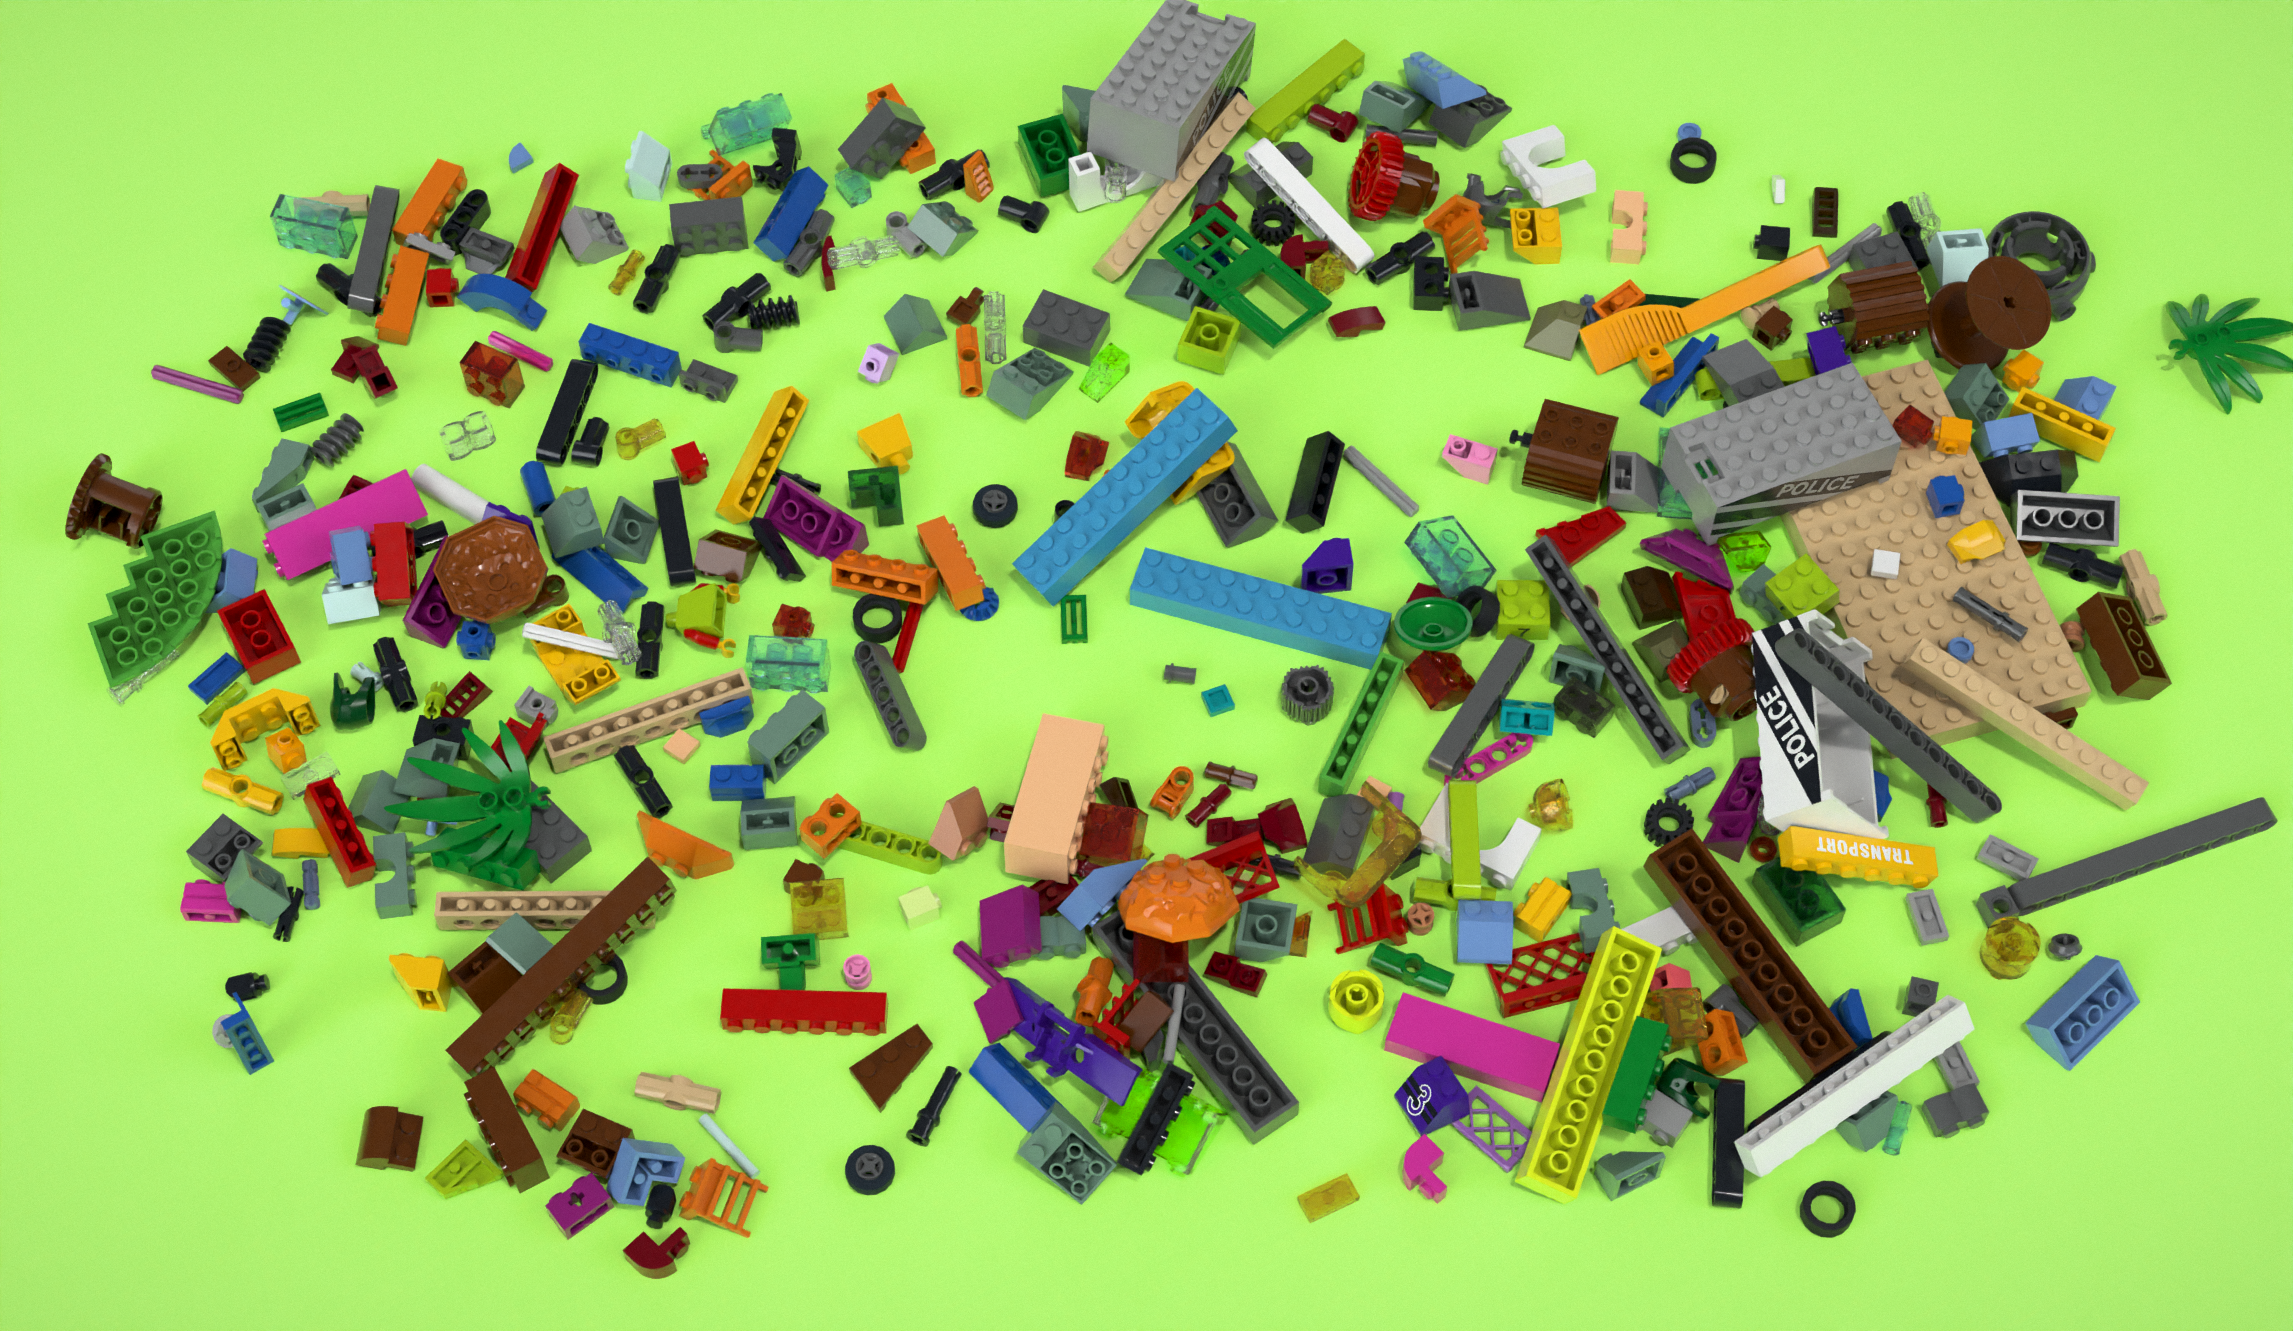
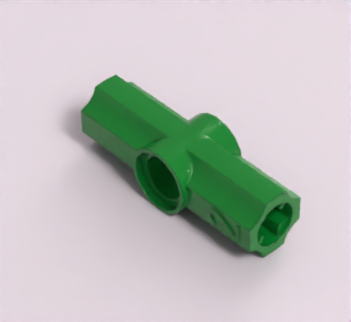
M1383 943L1377 945L1370 962L1371 966L1399 977L1407 986L1418 985L1444 997L1448 994L1455 976L1454 973L1425 962L1424 958L1417 953L1406 954ZM1415 967L1418 971L1409 972L1406 968Z

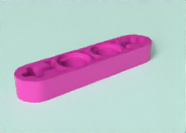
M1511 733L1467 758L1454 778L1476 780V784L1527 756L1533 746L1532 735ZM1517 740H1519L1521 743L1525 741V747H1523L1521 744L1516 746ZM1502 751L1507 757L1502 761H1498L1493 758L1492 753ZM1474 763H1480L1485 767V770L1481 773H1476L1471 770L1470 766ZM1444 776V786L1452 777Z

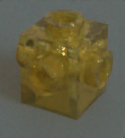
M1328 250L1311 264L1310 283L1314 288L1319 291L1321 290L1327 296L1332 291L1340 289L1345 282V264Z

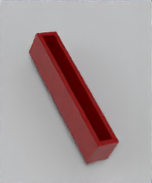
M560 162L546 171L505 276V278L518 283L530 292H534L537 289L579 174Z
M723 988L720 1020L723 1030L733 1033H739L743 1030H754L757 1033L782 1031L786 1034H795L800 1031L815 1035H821L825 1032H836L839 1035L864 1033L868 1036H877L887 1033L889 1003L887 992Z

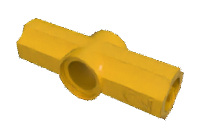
M212 767L207 769L203 776L202 788L204 790L231 799L239 807H252L271 815L278 813L282 807L283 793L252 782L246 775H234ZM247 789L243 793H239L241 790Z

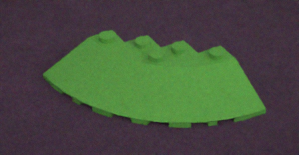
M215 510L142 535L141 539L148 556L123 565L130 585L105 594L112 615L87 623L110 688L137 677L165 659L181 645L205 614L216 590L222 565V537Z

